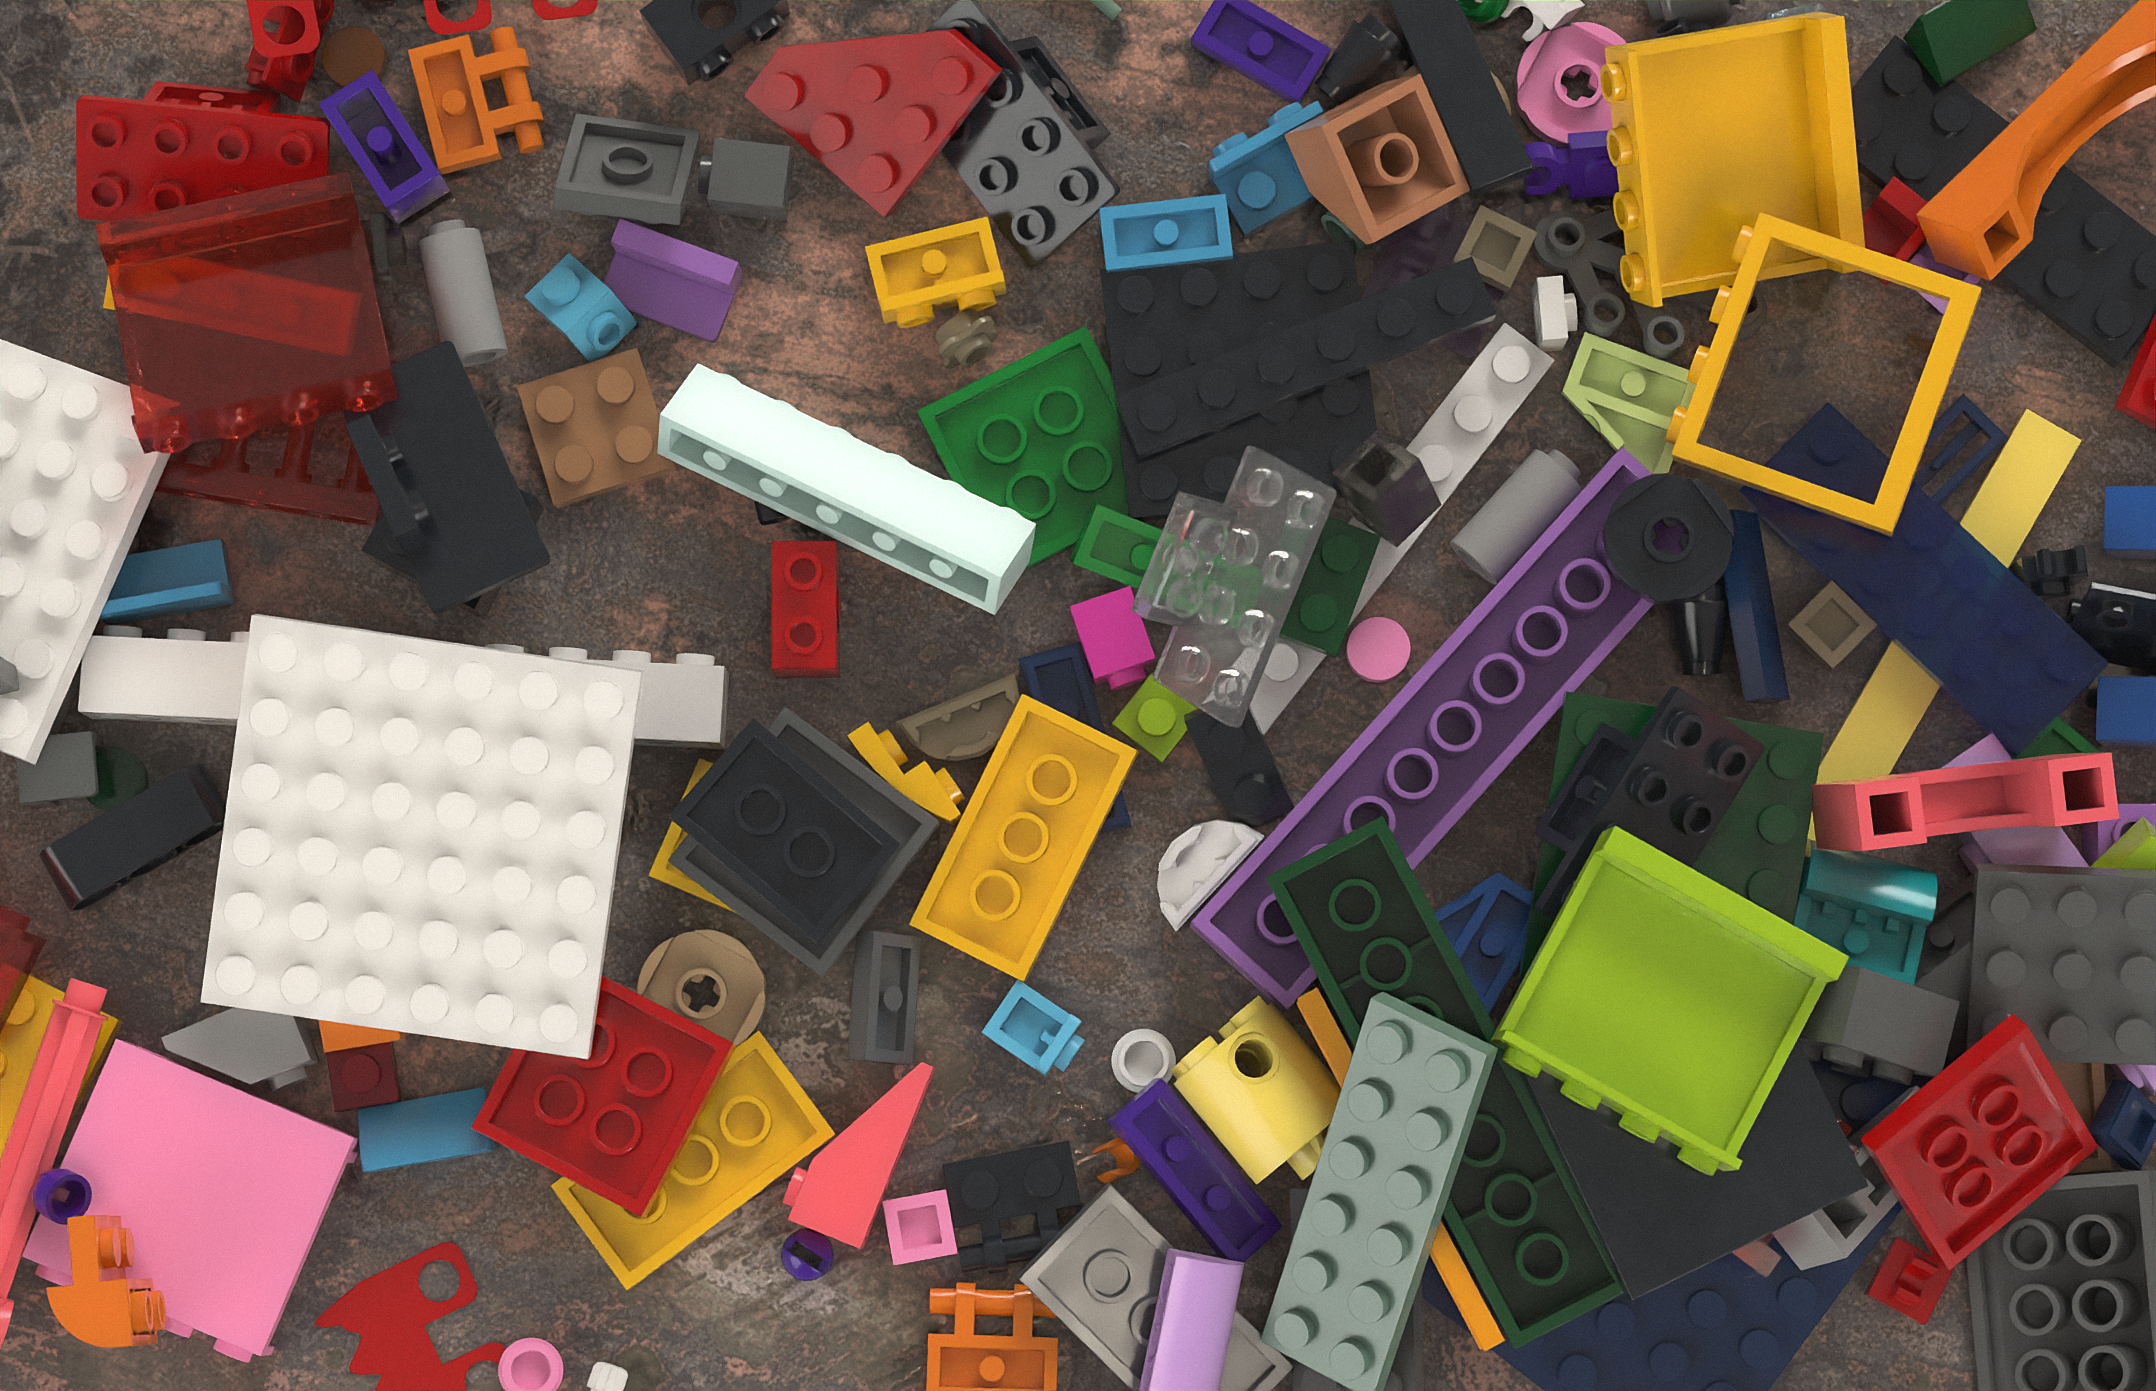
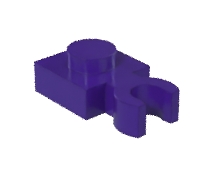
M1609 130L1568 133L1567 148L1556 149L1553 145L1545 142H1533L1525 145V150L1533 168L1538 166L1544 167L1539 171H1533L1532 175L1523 178L1526 193L1530 195H1545L1554 191L1559 185H1567L1570 199L1614 196L1615 193L1619 192L1617 167L1612 164L1607 150V133Z

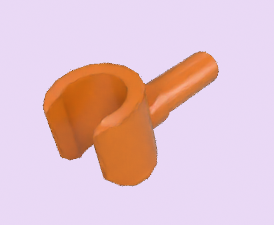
M1122 1138L1113 1139L1092 1151V1155L1108 1152L1116 1159L1117 1169L1097 1176L1098 1180L1104 1183H1111L1133 1173L1138 1165L1142 1164Z

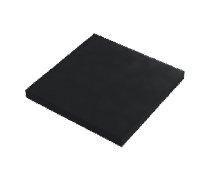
M1797 1039L1736 1156L1743 1161L1738 1170L1722 1171L1717 1168L1713 1176L1698 1171L1681 1161L1677 1157L1681 1147L1658 1135L1655 1143H1651L1628 1132L1619 1125L1623 1115L1604 1104L1599 1103L1596 1110H1591L1569 1099L1560 1092L1564 1082L1543 1070L1540 1071L1537 1078L1519 1071L1627 1300L1630 1301L1869 1186L1799 1039Z

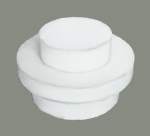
M1137 1029L1125 1034L1115 1045L1112 1053V1069L1116 1079L1122 1086L1138 1093L1155 1078H1162L1167 1084L1173 1075L1170 1070L1176 1066V1056L1171 1043L1162 1034L1150 1029Z

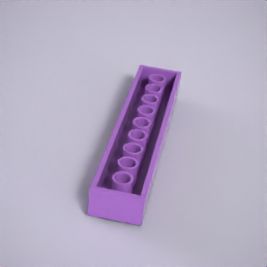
M1623 447L1618 450L1191 921L1190 928L1284 1013L1318 976L1265 877L1382 815L1413 872L1562 707L1564 692H1575L1654 605L1626 590L1610 571L1604 556L1602 529L1611 506L1628 486L1645 476L1653 474ZM1662 522L1653 526L1657 537L1652 544L1658 552L1667 549L1673 555H1676L1683 551L1678 541L1685 533L1678 524L1670 529L1665 527Z

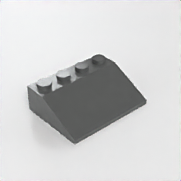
M2156 1170L2063 1176L1966 1256L1978 1391H2156Z

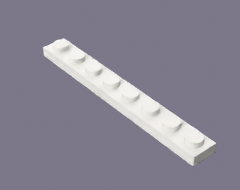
M1507 323L1501 326L1383 478V494L1370 495L1348 524L1380 535L1381 539L1348 628L1554 364L1555 360ZM1263 632L1208 704L1243 690L1265 736L1327 655Z

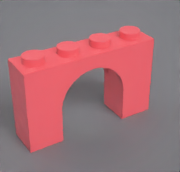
M2111 752L2054 754L1811 785L1816 847L1819 850L1867 851L1927 843V837L2011 827H2057L2119 819Z

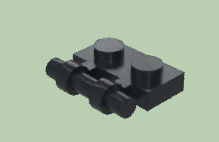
M1069 1141L942 1164L954 1228L980 1224L983 1243L958 1247L962 1273L988 1268L990 1275L1008 1271V1264L1033 1260L1063 1229L1059 1228L1056 1209L1081 1205ZM1037 1213L1040 1232L1002 1239L999 1220Z

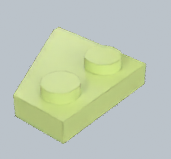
M1584 332L1561 394L1616 452L1623 447L1651 473L1661 474L1668 473L1673 462L1671 453L1675 444L1665 441L1670 421L1677 405L1685 408L1689 407L1697 384L1687 381L1689 370Z

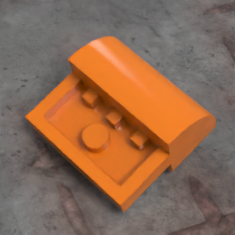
M86 1215L67 1218L73 1285L46 1288L50 1306L58 1321L73 1336L94 1346L117 1348L158 1344L157 1330H164L166 1327L165 1300L161 1290L153 1291L152 1278L126 1279L125 1268L132 1267L134 1264V1243L130 1228H122L121 1216Z

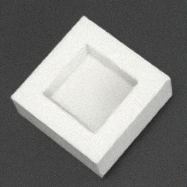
M1563 276L1537 277L1531 290L1536 346L1543 352L1562 350L1568 340V332L1577 331L1578 320L1575 294H1564Z

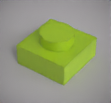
M1150 674L1113 721L1112 727L1162 765L1189 731L1184 721V715L1197 709L1154 675Z

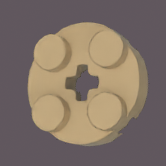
M705 929L685 932L675 938L672 937L664 941L649 955L638 978L637 993L733 1042L736 1046H739L754 1034L760 1025L766 1009V978L753 953L737 939L716 930ZM706 976L712 977L716 980L713 991L720 996L715 1007L705 1005L701 1008L700 1012H694L689 1008L692 997L684 992L686 985L690 981L700 984Z

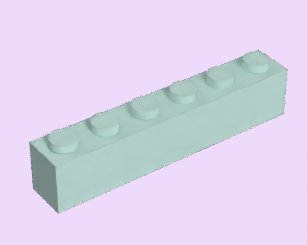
M697 363L660 414L657 454L993 615L996 614L1030 562L1036 523L1023 518L1011 508L1000 507L966 491L954 481L943 480L915 467L897 454L886 453L856 439L842 428L829 426L798 411L785 401L774 400L741 384L736 378L728 374H719Z

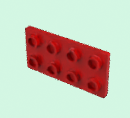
M156 81L142 100L81 95L76 101L77 215L80 218L310 241H324L329 233L330 121L327 118L280 114V93L163 81Z

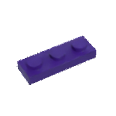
M1162 1078L1153 1079L1107 1120L1219 1258L1244 1263L1283 1227Z

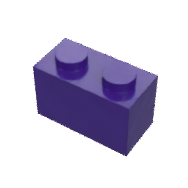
M373 70L318 103L396 224L401 223L450 191L438 169Z

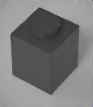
M714 138L713 155L702 156L698 193L708 194L707 201L713 214L787 222L794 165L791 147Z

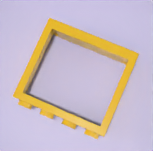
M1760 212L1754 228L1743 225L1731 257V261L1741 264L1732 288L1721 285L1709 317L1710 322L1719 324L1710 348L1699 345L1687 377L1688 382L1697 384L1688 408L1677 405L1670 421L1665 441L1675 444L1671 453L1674 461L1892 537L1980 299L1982 288ZM1772 241L1949 301L1874 505L1698 443Z

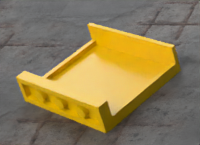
M1812 12L1604 47L1606 64L1602 66L1600 71V83L1604 98L1611 106L1613 128L1609 129L1607 133V150L1612 164L1617 167L1619 192L1615 193L1613 199V209L1616 222L1624 232L1626 255H1623L1620 260V276L1625 290L1630 293L1631 300L1655 308L1663 306L1662 298L1717 289L1721 285L1733 286L1741 265L1731 261L1735 244L1743 225L1754 228L1760 212L1865 248L1844 16ZM1772 241L1758 281L1823 269H1830L1843 274L1858 270Z

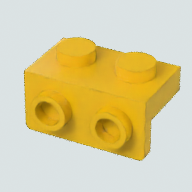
M988 216L865 246L884 324L897 321L899 328L915 327L934 320V311L955 306L959 307L960 312L969 309L980 311L997 303L995 296L1006 294L1005 279L1000 267Z

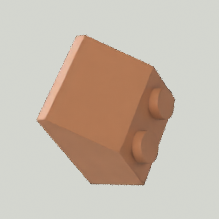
M1421 74L1381 83L1284 134L1309 193L1365 244H1371L1470 191V187Z

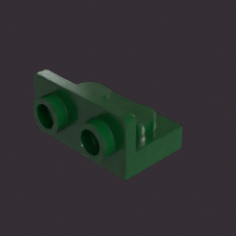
M1310 504L1305 520L1293 516L1280 549V552L1290 555L1291 558L1283 579L1270 576L1258 612L1269 615L1264 632L1336 658L1381 536L1321 514L1322 508Z

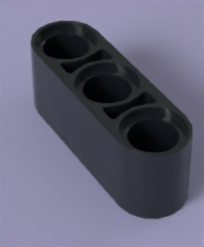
M195 764L167 777L46 847L39 856L70 912H75L102 900L222 831L226 805L203 764Z

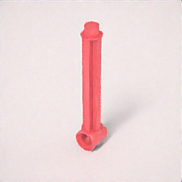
M70 978L63 1001L52 999V1003L55 1004L0 1158V1348L10 1323L14 1300L9 1299L8 1294L38 1211L34 1205L32 1192L33 1189L35 1190L42 1173L53 1168L104 1020H108L107 1016L100 1014L108 989L75 978Z

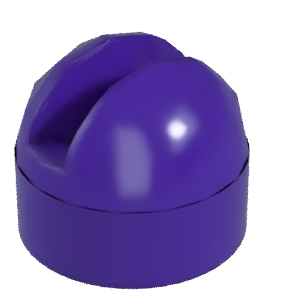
M53 1168L42 1173L35 1190L33 1189L32 1197L35 1207L44 1217L55 1223L67 1225V1218L83 1216L91 1203L92 1191L89 1182L84 1177L69 1169ZM58 1187L70 1191L65 1203L53 1198V1194Z
M801 1229L792 1233L786 1239L782 1247L781 1259L784 1268L791 1276L799 1280L811 1281L822 1277L828 1272L833 1263L834 1251L830 1240L824 1234L812 1229ZM796 1241L810 1252L823 1258L817 1269L790 1252Z

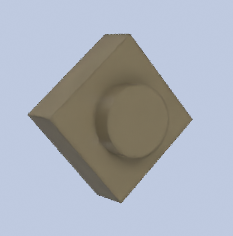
M1480 205L1452 264L1472 256L1482 281L1508 293L1538 232Z
M1831 580L1784 628L1828 672H1831L1878 624Z

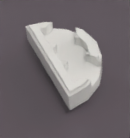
M1217 819L1195 824L1172 841L1159 862L1157 889L1161 901V911L1175 931L1188 920L1265 837L1264 835L1244 823Z

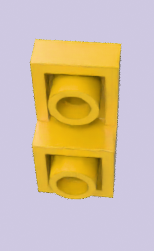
M869 722L847 735L851 745L875 774L938 821L949 826H954L960 821L962 816L956 805L965 800V797L945 768L933 773L927 762L924 761L903 774L899 766L908 761L905 753L888 729L877 735Z

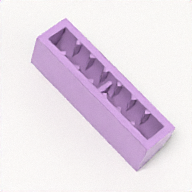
M1168 1248L1139 1391H1219L1245 1263Z

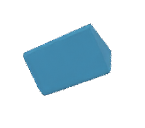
M486 1087L357 1109L362 1172L370 1173L495 1151L494 1140L471 1128L487 1099Z

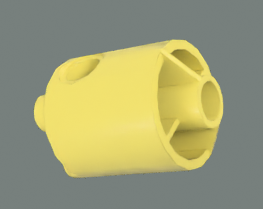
M1257 996L1218 1031L1225 1039L1222 1043L1218 1045L1210 1035L1170 1070L1177 1079L1173 1085L1256 1185L1285 1161L1304 1180L1316 1170L1328 1133L1326 1127L1331 1123L1341 1087L1272 1002L1267 1005L1260 996ZM1235 1059L1247 1065L1251 1072V1077L1245 1076L1239 1071L1235 1064Z

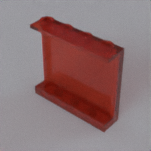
M349 171L95 224L99 247L108 269L135 415L131 416L132 424L144 454L156 451L160 453H176L185 450L193 443L216 438L241 439L251 435L258 429L281 424L292 426L305 425L315 421L319 416L346 410L355 412L370 411L382 405L383 402L399 399L358 203Z

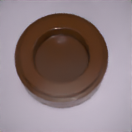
M347 26L337 30L327 39L322 51L323 67L332 82L341 89L371 70L374 71L379 81H381L387 70L388 57L383 44L372 31L364 27Z

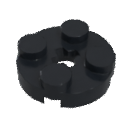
M1661 473L1648 475L1628 486L1611 506L1602 529L1604 556L1614 577L1626 590L1654 605L1686 602L1700 596L1720 579L1726 571L1730 560L1729 557L1733 549L1732 537L1734 536L1733 520L1730 511L1723 499L1713 488L1705 482L1692 477L1685 478L1679 475ZM1662 522L1668 529L1678 524L1683 529L1685 535L1678 541L1680 548L1683 550L1681 553L1673 555L1667 549L1658 552L1654 548L1652 542L1657 537L1656 531L1653 529L1655 524Z

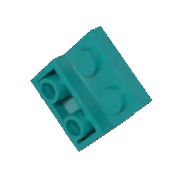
M1807 839L1793 925L1849 956L1846 965L1862 967L1914 986L1926 926L1933 921L1937 898L1936 873L1857 851L1819 850L1816 847L1815 840Z

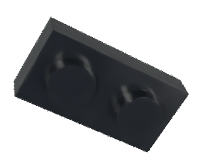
M1243 690L1184 715L1185 724L1230 821L1244 823L1252 828L1288 813L1295 808L1291 794Z

